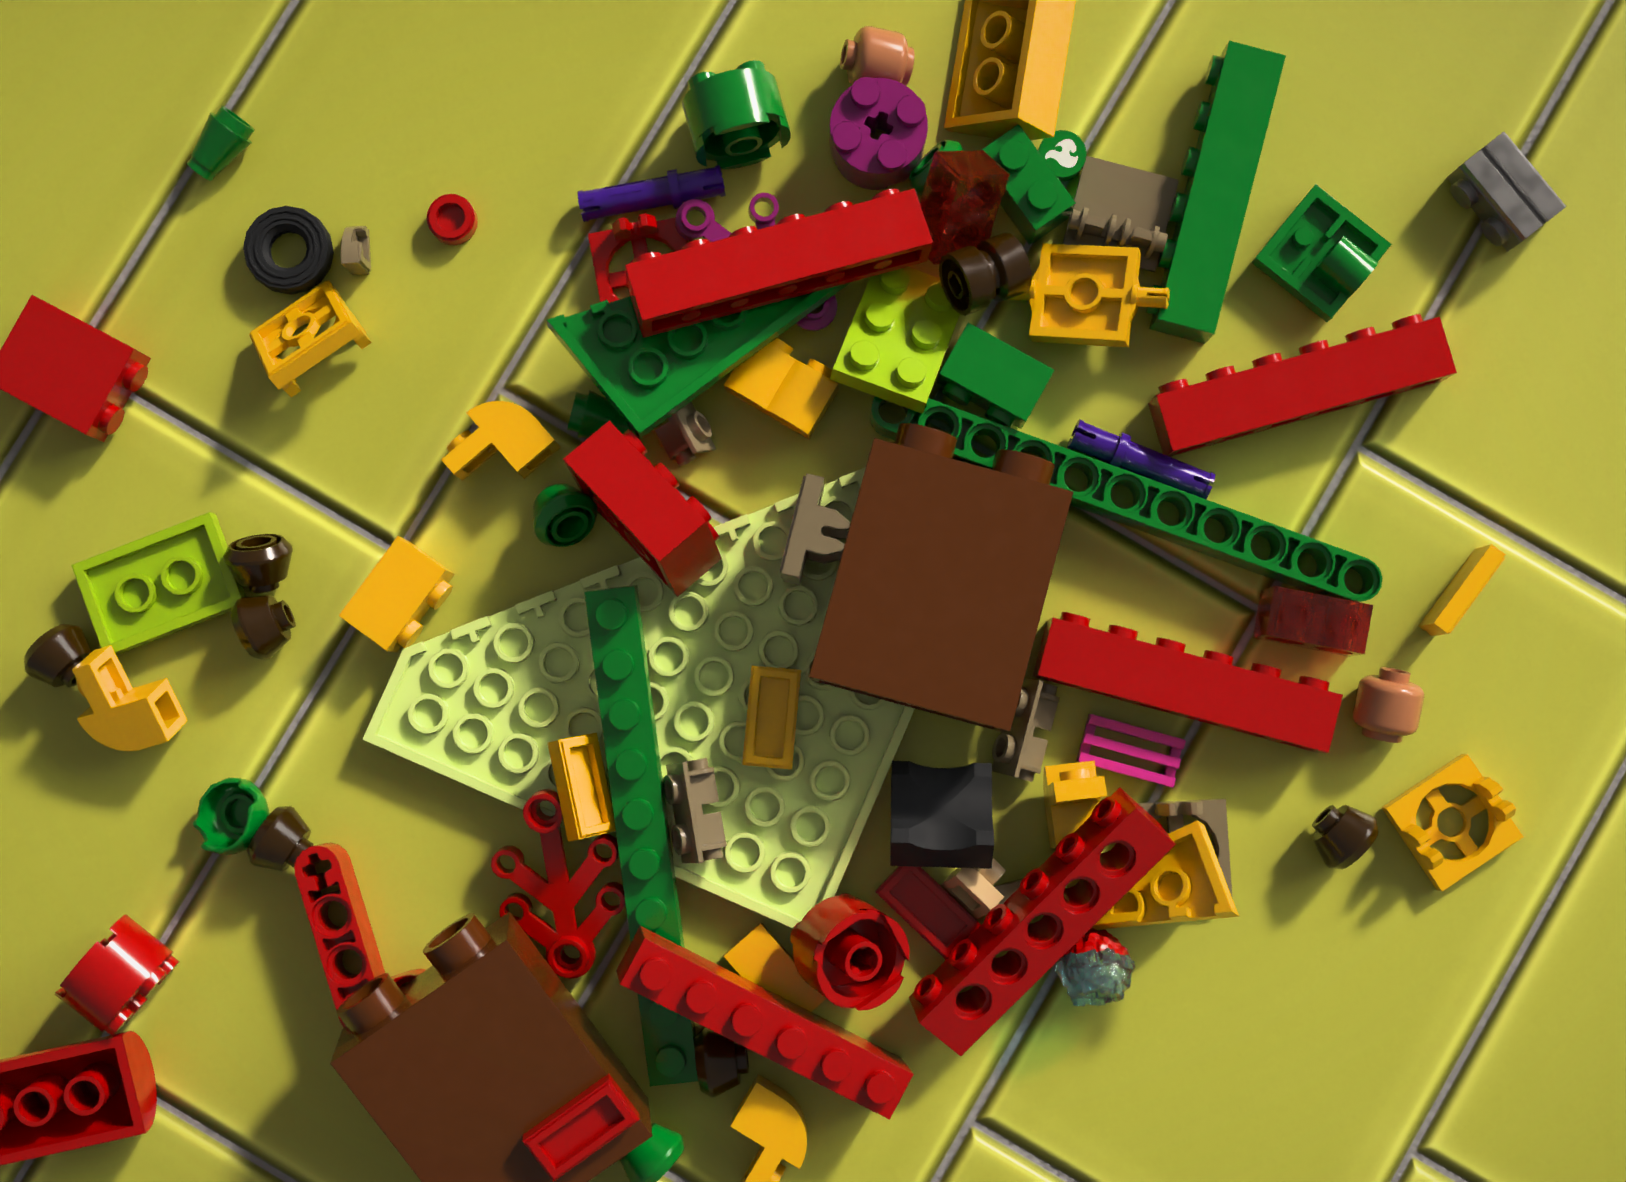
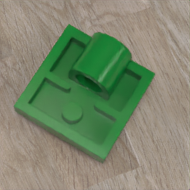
M1315 184L1251 263L1325 322H1328L1372 273L1378 261L1392 244Z

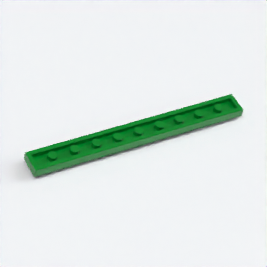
M637 585L584 592L630 941L632 942L637 930L642 926L685 948ZM638 994L650 1087L698 1082L695 1063L696 1030L694 1021Z

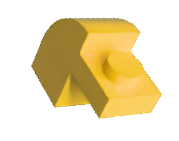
M491 401L480 404L466 412L479 428L473 433L469 430L464 431L454 438L446 448L449 453L441 460L456 477L463 481L499 451L516 472L525 479L561 447L541 423L525 408L511 402Z
M112 645L93 650L72 669L76 677L78 690L90 705L77 720L93 739L104 746L120 751H137L168 742L188 721L168 679L164 678L133 688Z
M1095 760L1044 767L1043 790L1050 849L1056 848L1066 835L1074 833L1091 816L1093 809L1100 800L1107 797L1104 776L1097 777Z
M758 1074L732 1116L730 1125L733 1129L761 1145L740 1182H779L786 1169L785 1166L780 1164L782 1159L798 1169L803 1164L807 1148V1125L803 1111L797 1101L784 1089Z

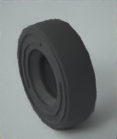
M290 206L272 208L258 216L247 230L243 246L246 265L255 279L274 292L290 295L307 292L321 283L331 269L334 255L331 236L323 223L305 209ZM295 233L305 240L306 255L302 262L295 267H279L272 259V244L282 234Z

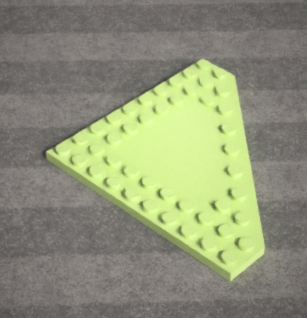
M866 467L825 484L820 506L837 510L851 524ZM796 494L748 515L745 514L713 527L720 537L715 543L722 559L678 597L639 557L582 578L578 582L555 591L551 590L523 601L499 613L472 621L425 642L421 641L404 648L362 740L523 810L525 803L537 791L550 789L557 792L548 742L597 733L611 798L584 592L637 585L662 778L664 780L665 775H667L666 765L707 758L708 767H714L719 802L703 804L702 810L703 814L721 812L727 844L726 847H722V858L705 860L702 863H682L681 855H678L674 850L671 837L672 827L676 825L673 806L669 805L665 798L675 877L793 928L802 921L807 912L815 905L835 896L915 708L809 680L840 561L823 564L806 560L800 586L783 582L780 566L799 494ZM837 539L844 544L846 543V539ZM752 665L801 670L792 770L742 765ZM542 801L540 803V809L545 815H555V806L551 802ZM564 821L560 824L563 828H565ZM616 831L605 833L610 834L617 839ZM599 835L588 837V839L593 841Z

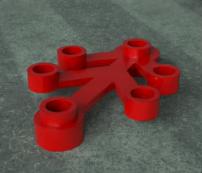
M543 789L533 794L525 803L523 817L529 828L540 833L547 880L524 864L523 853L519 848L512 845L504 846L495 853L491 860V868L495 875L502 879H510L553 911L556 929L532 913L531 900L522 893L509 895L501 904L499 915L501 918L510 912L508 908L510 903L519 904L523 909V916L517 917L513 915V917L526 934L546 948V960L553 971L564 978H578L586 974L594 964L596 949L593 940L611 916L619 914L626 906L623 885L618 882L606 883L596 896L597 906L577 928L574 907L603 868L611 866L619 856L617 839L610 834L597 836L588 848V857L569 880L560 824L563 822L558 792ZM542 801L551 802L555 806V815H545L540 809V803ZM598 844L608 845L612 850V857H601L597 853L596 846ZM502 855L512 857L515 862V868H505L501 864L500 857ZM606 892L616 893L619 896L620 904L616 906L608 904L605 901L604 894ZM572 945L579 950L580 957H568L564 951V946Z

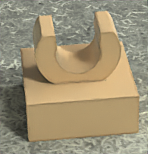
M993 858L992 869L957 868L941 886L975 919H978L988 914L1004 898L993 885L1006 870Z

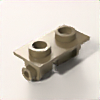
M689 402L669 417V422L655 430L669 459L676 460L679 467L696 459L695 453L716 450L710 438L712 436L710 424L700 412L696 411L692 402Z
M1024 678L1011 731L1001 732L993 745V772L1033 782L1035 773H1041L1048 740L1034 737L1033 733L1035 727L1051 731L1060 697L1055 696L1057 686L1043 683L1044 681Z
M707 758L666 765L667 775H665L663 780V789L668 804L673 806L676 825L672 827L671 837L675 852L681 855L682 863H702L705 860L722 858V847H726L727 844L721 812L703 814L702 810L703 804L719 802L714 767H708Z

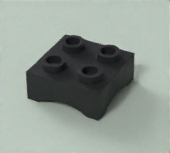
M892 761L890 866L992 869L994 852L992 764L972 763L955 768H932L910 761Z

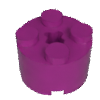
M863 77L856 80L838 98L830 118V150L837 168L843 177L852 184L869 190L886 189L888 186L908 179L924 154L928 132L925 104L909 87L898 81ZM876 130L886 132L885 134L882 133L878 140L870 137V133H874Z

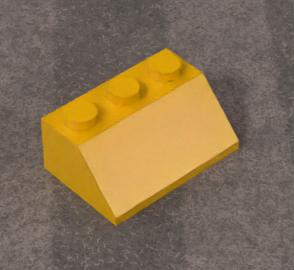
M965 0L944 129L951 132L998 139L1019 124L1030 140L1054 137L1076 0Z

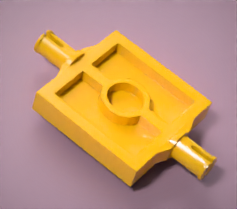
M1042 243L1039 267L1032 278L1029 291L1008 300L1030 302L1032 316L1029 337L1032 342L1129 347L1132 320L1138 311V307L1168 309L1170 290L1169 288L1140 287L1138 276L1141 252L1139 248Z

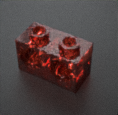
M984 150L937 151L934 153L920 200V205L933 240L928 259L934 265L939 264L941 257L945 254L969 245L977 247L979 242L991 236L993 224L1010 174Z
M1273 586L1261 590L1253 638L1347 657L1363 655L1366 650L1373 605Z

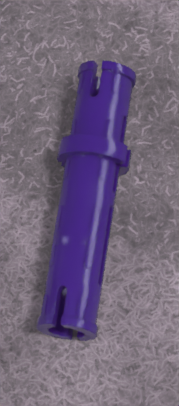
M720 165L679 174L677 169L668 170L667 176L577 192L579 208L583 209L581 216L584 222L673 205L674 209H679L684 202L691 199L701 200L726 196Z
M1081 419L1077 421L1071 434L1073 438H1070L1067 448L1070 450H1076L1113 466L1207 499L1212 489L1209 483H1214L1215 473L1204 471L1130 441L1131 435L1121 432L1117 436L1085 423Z

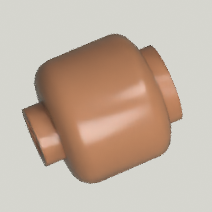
M864 26L856 33L853 40H845L841 52L840 68L847 70L851 86L856 80L863 77L892 79L907 86L914 65V49L908 47L907 39L900 32Z
M1380 667L1379 675L1365 676L1360 680L1353 710V719L1357 725L1363 728L1362 735L1380 741L1400 743L1403 736L1414 734L1417 731L1424 701V692L1420 686L1409 682L1411 673L1394 668Z

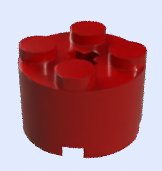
M842 893L825 899L807 912L802 921L797 923L791 931L790 940L793 945V959L798 973L807 984L834 1005L842 1008H855L858 1011L870 1010L885 1003L900 988L904 979L901 976L905 959L909 961L910 954L906 934L894 919L864 900L848 893Z
M127 914L123 915L109 928L113 934L108 940L104 938L101 942L97 941L60 984L62 988L55 992L59 999L102 1033L106 1031L111 1036H114L125 1022L128 1023L148 1000L145 997L157 984L160 985L179 963V960L172 956L173 951Z

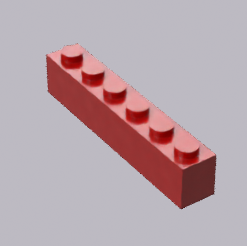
M915 188L900 192L898 189H888L879 192L871 200L857 204H852L850 201L838 202L829 206L823 213L805 217L804 214H793L784 217L774 226L762 229L754 226L743 227L731 233L728 238L710 242L707 239H698L685 244L679 251L663 255L660 252L642 254L636 257L633 263L625 265L626 284L642 336L645 338L927 262L933 240Z
M1421 314L1411 315L1392 322L1393 330L1376 334L1374 327H1368L1347 334L1345 336L1346 343L1329 347L1327 340H1321L1300 347L1298 349L1300 355L1282 360L1281 353H1274L1253 360V368L1236 373L1234 366H1227L1205 374L1207 381L1189 386L1187 379H1180L1158 387L1160 394H1157L1148 405L1162 453L1170 457L1442 382L1456 374L1457 371L1441 319L1436 317L1423 321Z
M1062 612L1060 619L1051 618L1046 622L1032 677L1315 753H1329L1343 695L1328 691L1330 683L1307 676H1300L1298 683L1280 678L1282 670L1272 666L1252 663L1251 670L1232 665L1234 657L1223 653L1205 650L1203 657L1184 653L1186 647L1184 643L1157 637L1155 645L1136 640L1137 631L1117 625H1109L1108 632L1089 627L1091 619L1068 612Z
M642 926L637 930L616 970L620 985L889 1120L914 1075L901 1057Z

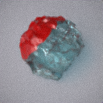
M1092 928L1056 962L1055 972L1060 977L1063 986L1067 988V994L1070 996L1074 1006H1085V1004L1101 1006L1113 1001L1123 1000L1124 992L1130 988L1131 975L1135 971V962L1131 959L1128 948L1122 946L1118 938L1113 937L1106 929L1097 930Z

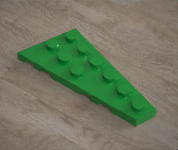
M851 282L645 338L642 336L630 296L611 303L605 300L590 305L589 310L568 317H564L563 314L547 319V325L636 436L641 439Z

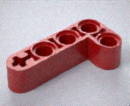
M323 843L303 850L296 859L294 869L337 1011L341 1004L355 991L375 977L384 974L385 970L351 859L347 851L340 845ZM329 859L332 869L317 874L315 864L321 860ZM339 884L340 890L322 896V889ZM332 901L340 902L347 910L348 918L343 927L334 925L328 917V908ZM346 949L354 950L360 955L362 969L359 974L350 973L343 966L342 957ZM413 969L391 976V978L401 988L407 982L423 973L425 969ZM338 1016L339 1021H340L341 1025L343 1026V1028L346 1027V1025L344 1024V1022H343V1021L341 1020V1018Z

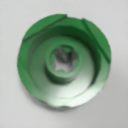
M756 60L747 61L739 65L735 70L719 74L701 72L688 80L690 90L685 94L682 106L698 163L707 167V159L716 161L717 165L721 166V169L742 168L771 157L769 148L780 141L781 148L788 144L791 132L775 77L765 70L763 62Z

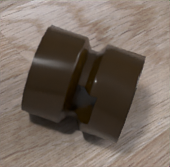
M1004 232L979 242L977 247L969 245L947 253L941 257L939 263V276L946 298L952 308L964 316L989 307L991 299L1003 302L1026 293L1031 286L1032 273L1029 259L1019 240L1011 233Z

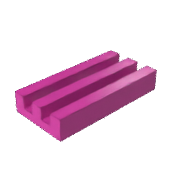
M1088 714L1076 761L1095 760V767L1174 788L1175 774L1180 766L1181 751L1184 750L1186 740ZM1096 726L1169 746V755L1095 736ZM1091 745L1166 765L1164 774L1090 755Z

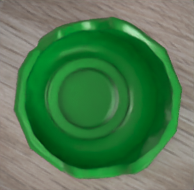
M226 778L210 785L199 800L197 818L193 822V826L201 833L205 841L202 843L201 848L205 851L222 855H232L247 850L253 836L269 816L268 804L260 789L246 779Z

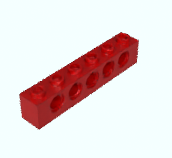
M1119 787L1110 797L1102 799L1095 806L1091 816L1074 833L1066 835L1058 843L1055 852L1039 868L1033 869L1026 874L1020 883V887L1003 904H999L989 911L984 923L968 939L961 940L954 946L949 958L932 974L926 975L918 982L914 992L908 997L918 1022L959 1056H962L1140 881L1176 843L1154 817ZM1116 843L1111 850L1101 853L1106 846ZM1080 879L1076 885L1066 888L1070 882ZM1044 915L1039 921L1030 923L1035 917ZM1008 951L1002 957L995 958L1000 952ZM973 986L968 991L959 993L962 989Z

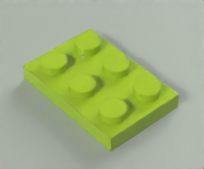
M910 267L870 277L832 369L830 380L923 414L960 316L947 300L940 278Z
M212 512L205 513L71 565L101 648L112 645L116 655L122 654L231 612L236 601L241 597H246L243 587L238 584L224 562L223 556L228 546L216 514Z

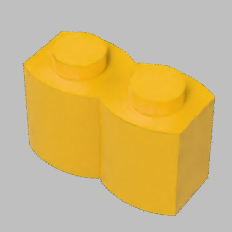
M776 338L735 368L725 382L724 387L727 392L770 416L794 432L810 439L839 391L838 383L830 380L832 373L830 368L814 359H810L807 365L790 356L793 348L779 338Z

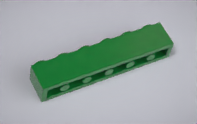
M1229 41L1220 56L1213 55L1210 60L1204 84L1212 86L1208 102L1201 100L1193 123V129L1200 131L1196 148L1189 146L1182 165L1181 175L1188 176L1184 194L1177 192L1171 209L1169 221L1176 222V227L1172 240L1167 238L1164 251L1159 256L1157 267L1165 268L1161 285L1153 284L1152 288H1169L1168 309L1146 307L1145 313L1152 314L1150 330L1203 344L1215 334L1286 55Z

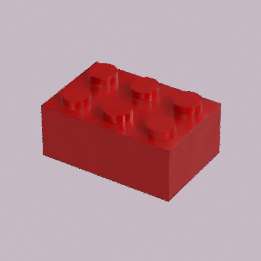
M609 420L563 458L579 489L590 496L595 502L597 512L678 597L722 559L715 543L720 537L709 523L712 517L705 507L694 496L685 500L676 489L679 486L678 481L667 467L661 462L654 467L645 456L648 451L638 437L629 429L622 434Z

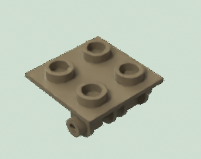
M1086 156L1074 198L1076 204L1069 217L1063 244L1136 247L1141 252L1140 269L1155 272L1160 253H1163L1168 237L1166 229L1179 180Z

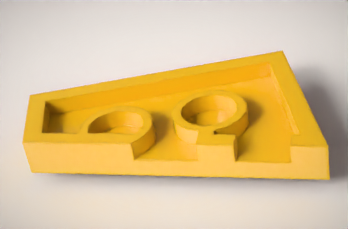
M1197 820L1168 833L1176 845L1092 928L1099 930L1239 917L1205 825ZM1080 879L1070 882L1067 888L1076 885Z

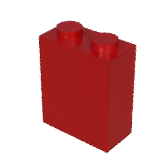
M31 295L0 350V390L87 436L105 442L107 436L113 434L121 425L124 418L123 408L131 393L138 391L144 384L148 375L147 365L151 358L40 298Z

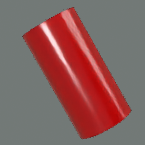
M133 1031L115 1034L114 1036L109 1035L0 1059V1166L146 1134L152 1127L155 1119L157 1089L153 1064L148 1049L141 1037Z

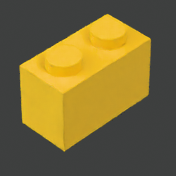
M397 536L339 614V617L386 651L397 653L401 647L411 646L419 637L424 627L419 622L430 607L436 610L447 599L453 588L449 582L455 574L410 541Z

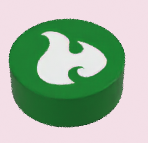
M1066 130L1055 131L1054 137L1044 138L1038 149L1061 182L1075 178L1081 172L1087 156L1086 147L1082 139L1075 133Z

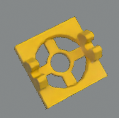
M330 280L323 282L252 330L249 334L268 378L278 390L282 388L291 398L301 391L296 383V378L351 340H354L361 349L372 343L366 335V331L346 306ZM336 316L333 326L314 338L320 326ZM309 323L305 330L292 336L299 327ZM300 346L299 349L284 359H280L278 356L289 347Z
M1468 754L1459 755L1381 807L1437 891L1443 892L1524 837L1511 819L1515 815V806L1508 800H1502L1498 795L1503 791V788L1490 777H1483ZM1444 785H1458L1474 792L1476 795L1462 805L1448 803L1438 788ZM1425 798L1432 812L1429 817V827L1423 830L1416 825V813L1421 801ZM1447 808L1456 809L1463 818L1462 829L1454 836L1444 835L1437 825L1439 814ZM1487 809L1489 830L1484 843L1478 848L1468 834L1471 828V818ZM1440 839L1454 842L1464 858L1444 859L1440 851L1430 846Z

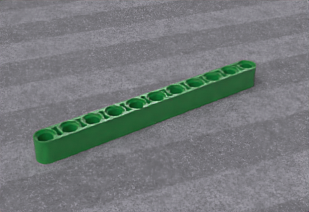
M876 396L872 401L871 425L883 437L895 441L900 423L925 426L931 419H943L949 424L951 435L957 438L952 459L991 469L995 455L988 458L980 457L975 454L971 446V440L974 437L986 435L994 440L997 450L1033 452L1040 458L1052 462L1055 466L1050 482L1051 486L1073 491L1065 484L1064 473L1067 469H1079L1087 476L1088 485L1085 491H1073L1071 506L1339 604L1350 605L1372 599L1382 587L1383 578L1381 570L1376 563L1368 558L928 398L923 414L903 407L906 413L904 420L900 423L891 424L885 422L880 417L878 411L883 404L889 401ZM1123 485L1130 489L1134 498L1131 508H1119L1113 503L1110 495L1113 486ZM1160 502H1170L1178 509L1179 521L1175 526L1166 525L1158 518L1157 508ZM1208 518L1216 519L1224 526L1225 536L1221 543L1212 542L1205 535L1204 523ZM1254 535H1260L1269 542L1271 551L1267 560L1259 559L1253 554L1250 545ZM1301 552L1309 553L1316 561V572L1312 577L1302 574L1298 568L1297 561ZM1348 569L1357 571L1362 578V589L1358 594L1352 593L1345 586L1344 577Z

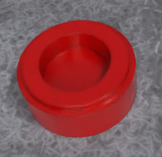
M446 194L438 197L432 202L427 212V224L430 231L444 244H463L470 240L476 232L478 225L477 214L470 202L460 195Z

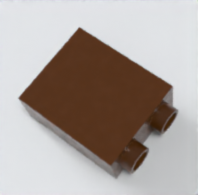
M900 423L894 443L877 438L873 440L809 680L995 731L1009 732L1011 731L1073 491L1050 485L1055 465L1043 458L1023 452L999 449L996 450L992 468L988 469L952 459L957 443L956 437L927 426Z
M510 912L487 928H484L474 913L461 917L437 934L423 949L424 955L433 966L401 988L397 986L388 973L381 974L355 991L341 1004L336 1012L346 1027L341 1031L330 1064L421 1182H553L522 1142L523 1134L608 1073L639 1112L640 1120L554 1182H589L652 1137L648 1097Z

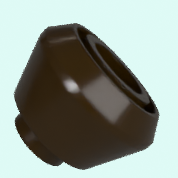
M259 534L232 542L228 546L223 558L239 585L249 587L250 592L264 593L277 589L279 582L287 577L293 548L281 535Z
M272 596L241 597L236 601L231 610L232 623L241 644L249 655L258 659L268 660L274 656L291 639L290 629L296 626L293 613L284 600L277 602Z
M61 624L44 633L30 646L24 656L25 672L29 676L53 687H60L62 685L73 687L77 685L72 669L91 653L83 630L76 625Z
M1334 805L1327 807L1312 824V827L1316 830L1313 841L1325 865L1335 869H1345L1356 862L1371 847L1379 833L1377 820L1374 816L1348 805H1343L1338 809Z
M277 807L264 820L247 848L251 864L284 871L290 865L294 867L300 853L314 845L308 840L311 830L294 807Z
M708 1028L702 1029L695 1036V1063L700 1091L713 1098L739 1085L741 1081L740 1074L749 1073L747 1048Z

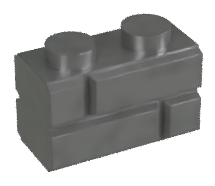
M1505 132L1498 135L1447 177L1452 184L1450 191L1456 202L1466 209L1471 207L1483 222L1481 229L1485 237L1496 246L1502 245L1507 252L1567 207Z

